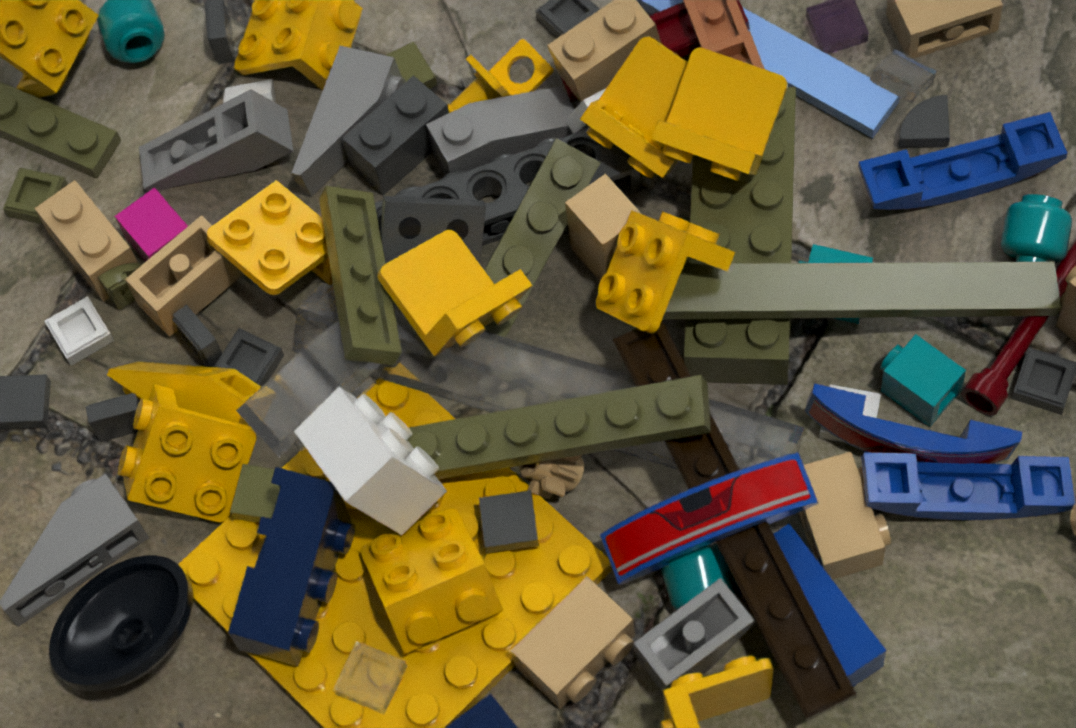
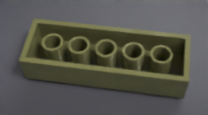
M796 87L787 88L756 175L742 172L739 181L709 171L713 161L696 155L693 156L690 222L720 234L716 244L735 252L731 264L791 263ZM688 257V264H706ZM790 318L686 319L684 363L691 377L702 375L707 383L788 385Z

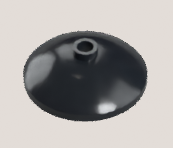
M146 555L119 562L92 578L68 602L52 631L49 657L57 675L72 688L82 691H103L131 683L151 671L172 651L187 626L194 597L193 587L187 574L176 562L169 558Z

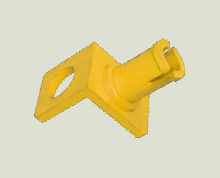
M525 39L519 40L489 71L470 54L466 60L476 70L474 75L477 78L450 105H447L449 113L469 103L535 91L554 70ZM522 58L532 60L534 63L532 77L524 83L513 82L509 73L513 63Z

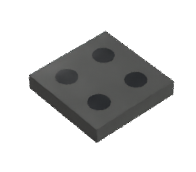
M383 196L380 235L385 263L392 261L445 230H453L459 235L480 264L486 213L484 201Z

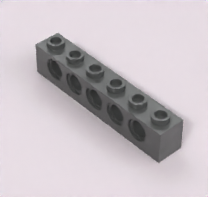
M586 126L578 133L559 139L601 162L589 185L606 173L625 196L641 191L640 172L627 162L630 155L615 144L611 149H608L597 143L586 133L590 126ZM556 138L543 140L534 148L514 155H499L488 164L468 171H453L444 176L442 180L422 187L412 186L404 188L395 197L480 200L488 195L498 196L497 200L485 203L486 213L482 246L501 240L529 188L526 183L534 179ZM383 200L375 203L379 229Z

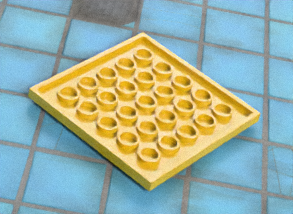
M396 364L392 365L362 393L380 407L385 417L392 412L408 428L455 419ZM306 447L300 450L282 467L286 470L331 482ZM509 467L439 479L447 492L416 522L434 512L443 511L448 508L458 510L486 565L503 611L404 654L360 553L361 548L367 543L374 541L380 535L395 531L348 504L343 499L352 523L355 525V533L348 553H340L334 572L337 573V583L333 596L328 603L322 602L315 621L319 622V631L313 649L309 653L303 652L298 667L250 652L246 653L321 728H445L476 705L515 667L511 650L587 576L598 585L613 570L609 558L547 501L532 493L539 546L486 553L479 498L528 491L529 485ZM232 515L178 564L191 581L193 600L228 635L247 566L255 567L266 535L257 533L259 523L233 519Z

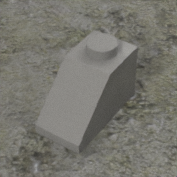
M720 578L633 643L636 659L663 692L665 689L672 688L671 683L679 677L691 673H702L703 675L712 669L754 624V619Z

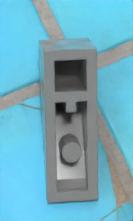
M345 46L339 47L291 173L303 195L312 197L349 161L342 137L405 83V79L402 78L394 57Z
M558 86L469 103L426 124L432 153L446 176L453 171H468L483 166L499 155H514L529 150L543 140L549 138L560 139L573 133L566 121L575 108L562 87Z
M250 89L139 147L143 188L147 191L154 187L156 190H162L255 171L294 152L288 110Z
M106 473L96 480L91 479L81 483L73 490L71 497L60 504L0 600L1 607L18 627L149 539L140 522Z

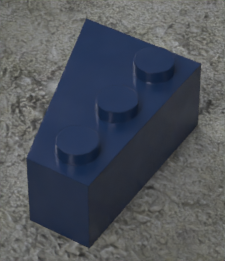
M275 467L271 483L278 485L280 488L272 519L261 516L257 533L266 535L255 567L247 566L228 633L239 650L298 667L303 652L309 653L314 647L319 631V622L315 621L322 602L328 603L333 596L337 583V573L334 572L340 553L347 554L352 545L355 525L352 523L342 496L331 482Z

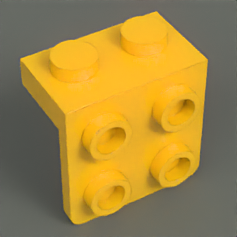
M0 0V57L23 73L16 89L38 98L56 94L65 84L68 72L78 53L86 45L89 33L99 15L80 0Z
M255 0L244 37L238 47L239 52L234 68L242 75L293 66L323 90L339 47L351 48L363 8L354 0Z
M653 37L641 38L601 97L591 102L581 116L580 120L590 126L586 133L597 143L608 149H611L615 144L628 153L630 157L627 162L641 174L652 178L656 173L661 178H664L673 170L679 160L662 154L665 144L652 140L658 120L667 122L688 62Z
M696 48L692 51L667 122L658 120L652 140L665 144L662 154L691 164L693 156L696 155L713 161L709 171L739 181L742 172L756 175L785 97L788 82L784 76L705 48Z
M277 180L207 230L208 243L270 295L280 294L311 270L328 285L333 283L322 217Z
M631 210L626 224L618 235L617 247L607 273L600 280L596 307L642 331L653 334L661 324L687 256L728 272L735 252L716 244L720 234L663 211L658 221Z
M445 230L384 264L377 274L379 282L433 356L438 355L456 343L460 348L468 345L486 330L484 326L493 321L497 325H501L512 318L523 308L519 300L533 286L521 269L494 284L459 235L453 230Z
M154 384L149 400L141 399L139 401L133 422V428L137 429L138 432L133 447L128 445L124 447L118 465V475L123 476L127 500L214 522H224L231 514L230 510L242 465H248L257 438L254 429L248 425L179 408L173 388Z
M448 508L425 516L422 520L414 523L403 535L397 532L380 535L374 541L364 545L360 550L404 654L503 611L486 565L458 510L455 508Z
M745 656L727 663L723 667L724 671L703 677L702 673H691L677 678L671 683L672 688L663 690L664 720L660 721L661 728H700L699 721L767 700L771 696L773 667L770 659L765 658L756 661L754 656Z

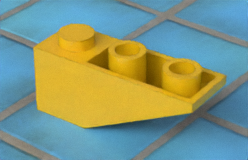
M138 361L110 368L107 376L123 386L122 390L126 394H136L139 400H149L154 384L173 388L179 408L248 425L254 429L255 434H257L274 397L272 393L236 369Z

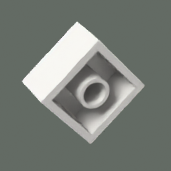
M338 387L294 430V433L345 502L400 535H403L447 492L434 475L439 470L436 462L422 448L418 446L413 448L409 443L408 439L413 434L407 425L392 412L385 417L380 407L365 394H362L357 399L341 387Z

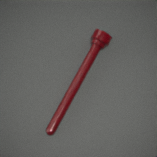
M1076 240L1068 250L1066 257L1056 268L1060 299L1067 290L1068 283L1065 279L1076 265ZM1024 316L989 369L984 368L980 373H974L961 391L962 398L970 407L989 416H994L998 413L1008 398V377L1049 316Z

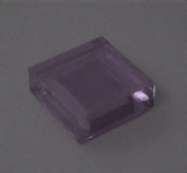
M830 0L806 8V18L819 49L826 54L868 42L869 32L855 0Z

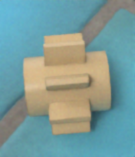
M582 455L520 465L519 470L523 479L531 481L528 491L531 490L536 495L550 499L553 494L560 497L565 496V492L572 491L579 484L584 472V461L581 457Z

